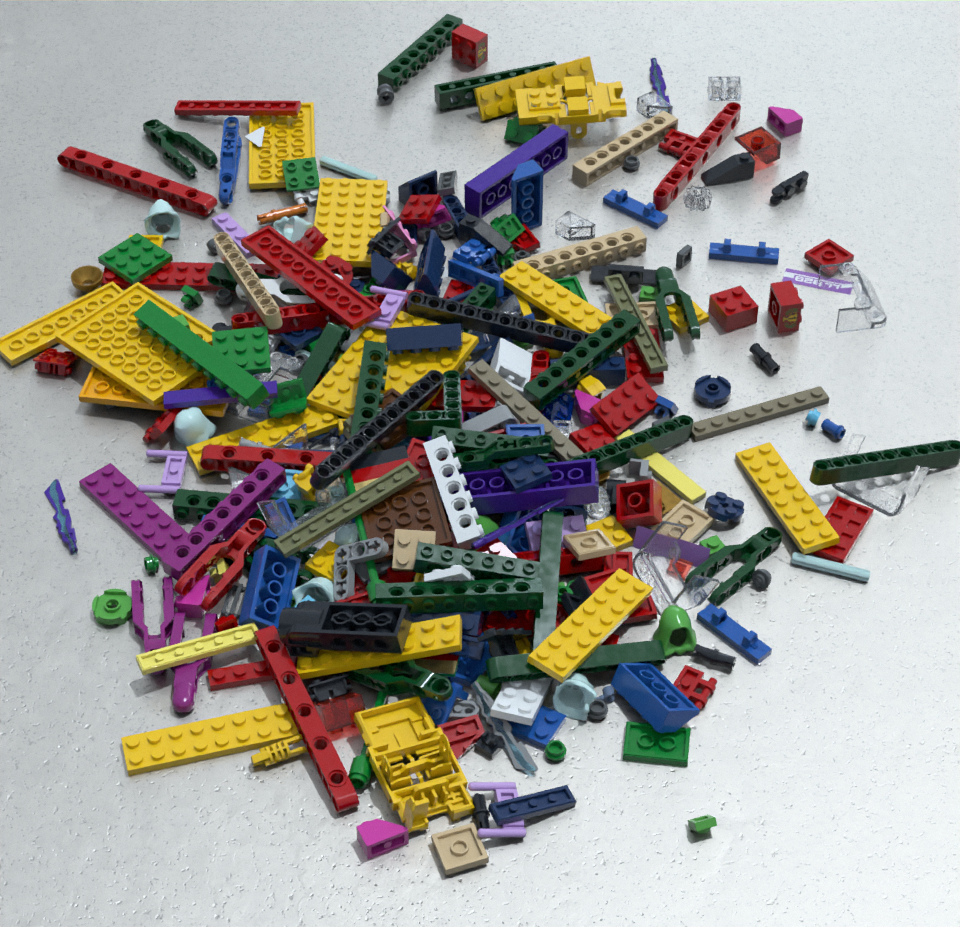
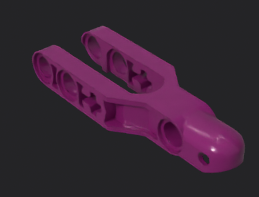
M172 576L162 579L164 621L160 625L161 634L149 635L148 627L145 625L142 581L140 579L131 580L135 634L144 641L145 653L167 647L166 640L171 636L175 615ZM166 669L153 672L151 674L159 675L162 674Z
M175 613L169 646L182 643L183 637H185L186 613ZM206 613L202 637L217 633L214 624L217 622L216 619H218L217 613ZM213 656L171 667L175 674L172 697L173 709L175 711L188 712L194 708L199 679L207 670L211 669Z

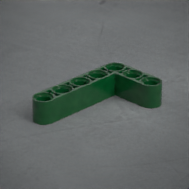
M328 322L298 378L303 379L307 397L322 380L335 354H344L341 348L344 341L349 339L347 329L335 323Z
M448 370L443 373L444 410L412 411L406 414V433L408 436H432L433 426L462 429L460 373L458 371Z

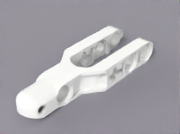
M335 274L343 280V277L341 275ZM284 277L260 279L274 301L281 307L316 303L307 295L282 294L281 291L287 288L298 289ZM237 284V296L243 301H249Z

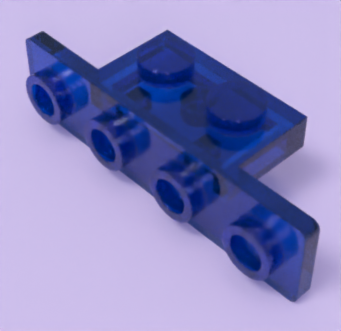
M562 393L543 409L542 415L552 424L556 422L567 428L571 424L574 398Z

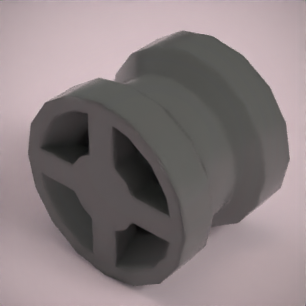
M382 84L377 88L378 99L382 104H389L394 100L393 89L389 84Z

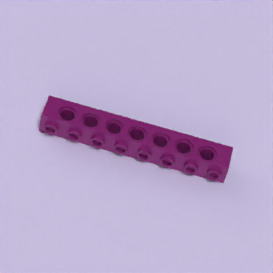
M268 458L260 463L249 476L244 478L238 487L234 488L223 501L217 504L212 512L207 514L197 526L193 527L187 536L181 539L170 552L164 555L161 560L164 572L178 581L210 545L225 542L287 481L285 468Z

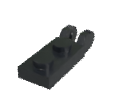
M802 171L772 188L771 193L773 195L770 197V202L773 204L781 203L783 198L791 196L800 189H804L808 183L809 173Z

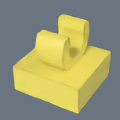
M220 558L216 562L217 568L209 570L210 577H214L215 584L222 579V575L230 567L224 558Z

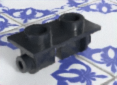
M339 673L325 681L318 679L308 685L307 692H312V694H309L312 702L319 703L331 699L329 691L333 692L334 698L349 694V691H352L351 683H346L349 674L343 675Z

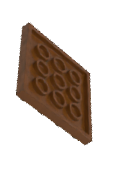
M435 477L414 481L361 513L367 538L379 537L386 541L389 546L387 554L382 558L374 559V563L393 559L395 529L436 531L435 545L453 546Z

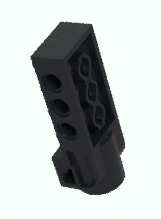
M302 601L296 607H285L282 609L279 617L278 631L280 640L287 646L290 656L318 657L320 650L402 654L412 620L407 605Z

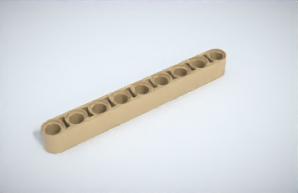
M226 232L214 235L213 239L218 255L267 328H280L283 322L278 305L230 235Z

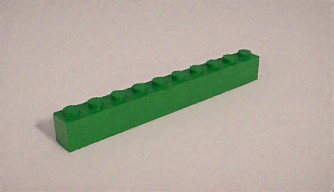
M148 300L133 314L137 319L136 324L142 330L146 329L152 338L157 337L164 347L168 345L175 355L180 354L182 360L187 364L189 362L192 363L191 365L196 371H202L209 381L213 379L220 389L225 388L226 392L232 398L237 397L244 407L249 406L255 410L270 395L263 383L152 301Z

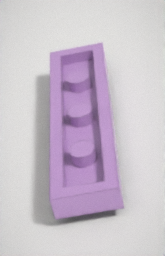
M227 212L211 218L212 224L220 232L228 233L247 259L255 256L241 245V239L249 236V234Z

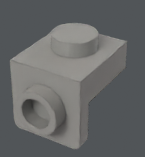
M630 459V475L640 476L639 481L652 478V471H648L649 460Z

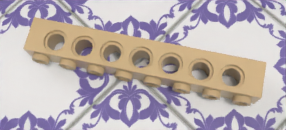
M666 111L660 112L573 164L572 178L586 187L622 166L627 156H638L662 142L664 136L671 129H678V118Z
M638 226L517 260L512 262V267L523 261L548 278L553 279L590 268L593 265L597 266L646 251L647 237Z

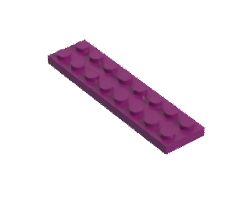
M111 463L79 481L80 487L160 561L167 552H170L181 539L188 535L179 524L146 494L138 491V487Z

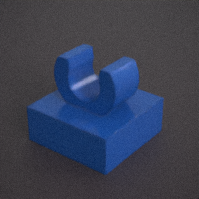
M660 395L655 400L658 407H656L654 413L657 416L661 411H665L663 417H669L670 413L676 415L679 410L674 402Z

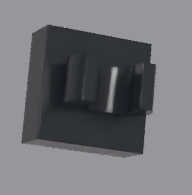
M486 730L475 743V750L492 760L505 746V742L497 735Z

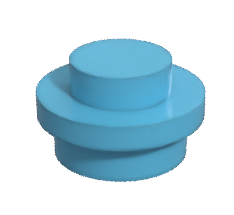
M815 408L814 411L810 410L805 418L808 421V426H815L821 414L817 411L818 409Z

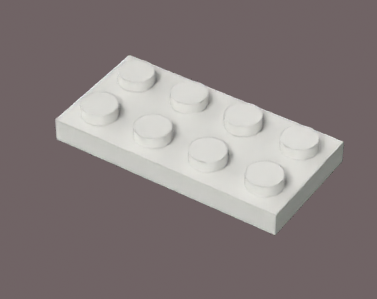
M554 678L505 682L491 708L490 716L532 726Z

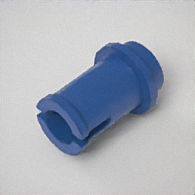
M825 419L821 424V429L832 434L835 439H842L846 433L843 425H837L829 419Z

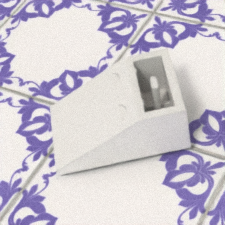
M500 337L490 367L518 393L523 395V387L530 380L532 353Z

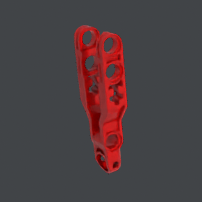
M257 518L248 519L227 542L210 545L177 581L174 591L181 596H185L220 558L232 559L234 563L225 571L222 579L214 587L210 588L209 593L205 596L202 603L199 604L200 608L210 612L242 577L244 560L266 533L265 522Z

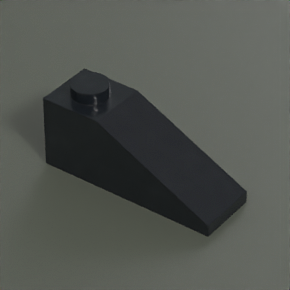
M749 152L735 154L703 172L701 178L706 186L753 178L755 161Z
M468 214L459 222V240L468 242L471 239H476L480 243L487 245L486 249L494 247L497 251L495 254L504 256L512 248V244L483 219Z

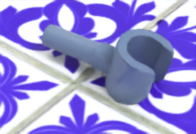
M613 686L604 687L602 690L603 695L596 698L612 703L615 700Z

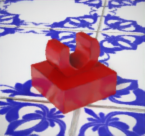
M233 614L228 617H220L214 623L217 633L239 627L237 619Z

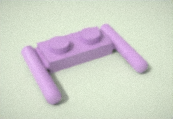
M371 286V293L386 295L379 307L381 308L382 315L362 326L386 330V328H390L405 303V299L408 298V292Z
M147 450V457L167 458L161 481L162 485H139L138 491L143 493L176 494L177 489L182 487L188 451Z
M470 782L468 784L470 791H494L495 802L518 797L515 782ZM524 819L500 825L501 828L479 829L477 835L480 838L526 837Z

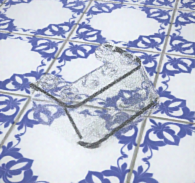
M273 352L270 354L271 372L251 375L260 382L271 381L275 375L294 380L298 378L305 365V361L281 352ZM265 399L255 410L249 406L244 407L240 402L229 403L226 412L258 423L270 419L269 407L274 399Z

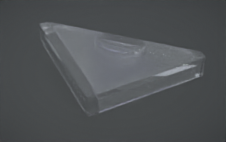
M302 424L275 444L273 448L308 451L307 424Z

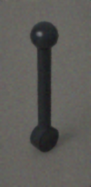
M330 429L329 433L311 445L303 446L302 449L313 448L328 437L336 435V430Z

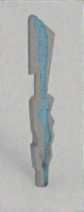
M477 681L472 683L471 687L476 695V704L481 707L482 715L487 718L486 723L493 726L494 735L503 737L515 769L538 771L537 765L522 741L517 743L511 733L513 728L509 722L490 716L494 700L481 688Z

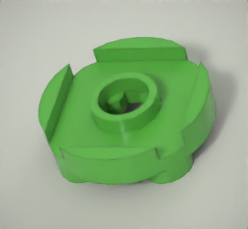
M108 589L100 597L97 595L92 602V611L96 622L108 625H123L127 623L128 618L132 615L131 596H128L127 592L121 589Z

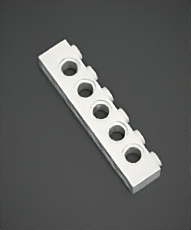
M444 435L427 441L423 445L457 544L460 549L468 550L472 548L471 543L484 536L485 533L482 525H477L476 519L479 516L476 508H471L470 502H473L470 491H465L464 486L467 485L464 474H459L458 469H461L458 457H453L452 453L456 452L452 441L448 442ZM459 490L456 494H451L453 491ZM460 507H465L463 510L457 511ZM471 524L469 527L463 528L464 525Z

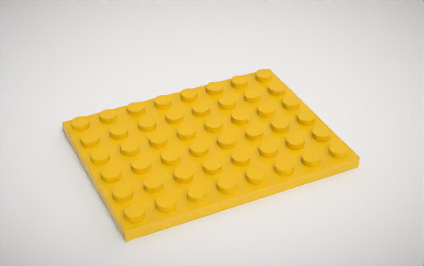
M137 282L55 335L57 342L152 406H156L164 400V392L179 390L203 372L196 371L192 367V363L189 362L187 364L182 360L180 354L175 355L168 345L164 347L157 337L152 338L146 329L142 330L136 324L137 319L133 314L150 300L172 317L183 314L190 325V330L211 346H213L212 332L214 330Z
M400 311L390 328L441 324ZM366 327L356 342L352 343L306 398L307 404L345 418H349V416L354 414L364 341L387 343L386 330ZM463 332V346H459V350L448 351V347H443L437 352H429V348L422 349V353H411V350H403V354H392V351H390L388 362H384V365H388L387 375L382 376V379H386L384 391L380 390V393L384 394L391 388H394L402 395L431 370H437L442 374L448 370L457 371L479 343L478 337ZM442 383L441 387L439 388L437 394L434 395L429 401H427V402H426L422 407H420L419 409H421L422 411H425V410L427 409V407L430 405V403L434 400V398H435V397L438 395V393L442 390V388H443V383Z

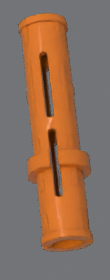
M303 203L280 210L273 209L268 213L257 215V221H260L258 222L259 225L281 220L284 216L290 218L307 214L308 207H305L307 205Z

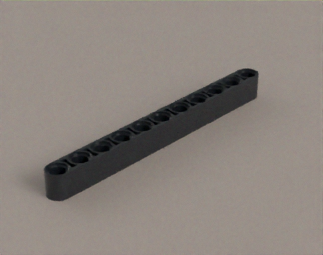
M420 292L410 293L407 300L406 311L409 315L445 324L461 323L465 329L503 338L510 337L511 340L565 353L571 351L579 342L584 341L591 334Z
M437 370L429 371L316 466L310 479L311 486L316 490L326 489L406 420L407 413L417 411L436 395L444 381L443 374Z

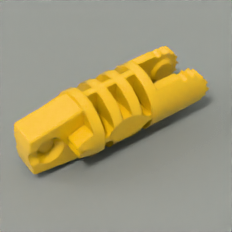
M301 734L260 748V753L251 756L253 767L265 764L267 767L308 752L304 746L291 751L289 749L290 745L302 740Z

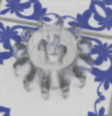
M699 185L687 188L683 196L685 207L690 208V211L696 210L697 212L698 210L704 211L709 209L712 202L710 189H706L705 186L699 187Z
M602 486L599 487V503L584 504L588 517L591 520H599L609 516L611 502L609 501L607 491Z

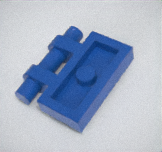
M471 239L453 251L452 258L466 264L472 262V265L477 267L482 266L486 260L493 258L497 251L494 247L486 249L487 245L480 243L476 239Z

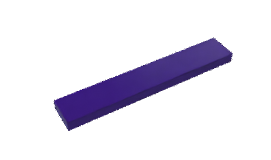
M277 380L261 382L270 394L266 399L278 398ZM218 386L164 392V409L239 402L237 397L232 398L225 388L220 389Z

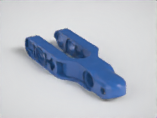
M236 117L226 118L223 127L218 194L219 201L223 205H230L233 202V194L236 190V182L239 176L242 141L239 136V120ZM230 123H235V124H236V125L233 126V127H229V126H228V124H230Z

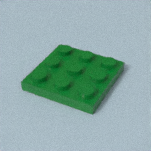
M136 233L99 256L98 261L134 285L173 261L172 254L139 233Z
M267 326L212 332L213 347L249 374L271 372Z

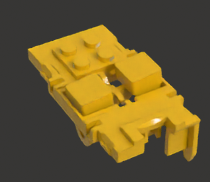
M584 76L564 77V84L554 85V89H551L550 85L537 89H515L519 125L552 123L556 126L571 125V136L575 139H582L587 135V123L605 122L606 119L627 117L625 98H621L623 92L621 81L613 83H600L598 81L597 86H594L593 82L585 83ZM565 104L567 105L568 116L566 115ZM581 127V133H576V128Z
M419 696L354 713V721L365 745L368 746L366 755L370 757L369 762L388 802L392 803V810H397L402 823H405V827L408 829V833L428 829L429 821L427 818L436 814L448 813L452 822L473 814L475 807L469 792L466 790L467 779L450 747L448 738L440 727L435 728V724L431 716L428 715ZM416 754V756H420L419 760L415 761L411 755ZM405 756L410 760V763L404 765V763L394 766L390 765L391 763L402 761ZM415 773L420 784L413 785L410 775Z

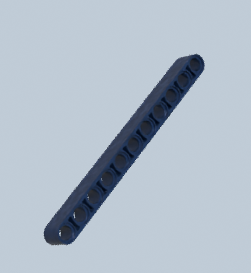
M447 195L443 199V205L452 219L448 223L453 225L455 235L459 240V222L468 214L457 196ZM459 240L461 246L466 243L465 241ZM493 258L486 260L482 266L476 267L490 274H502ZM503 285L504 295L501 297L496 296L495 305L498 311L519 316L518 300L512 290Z

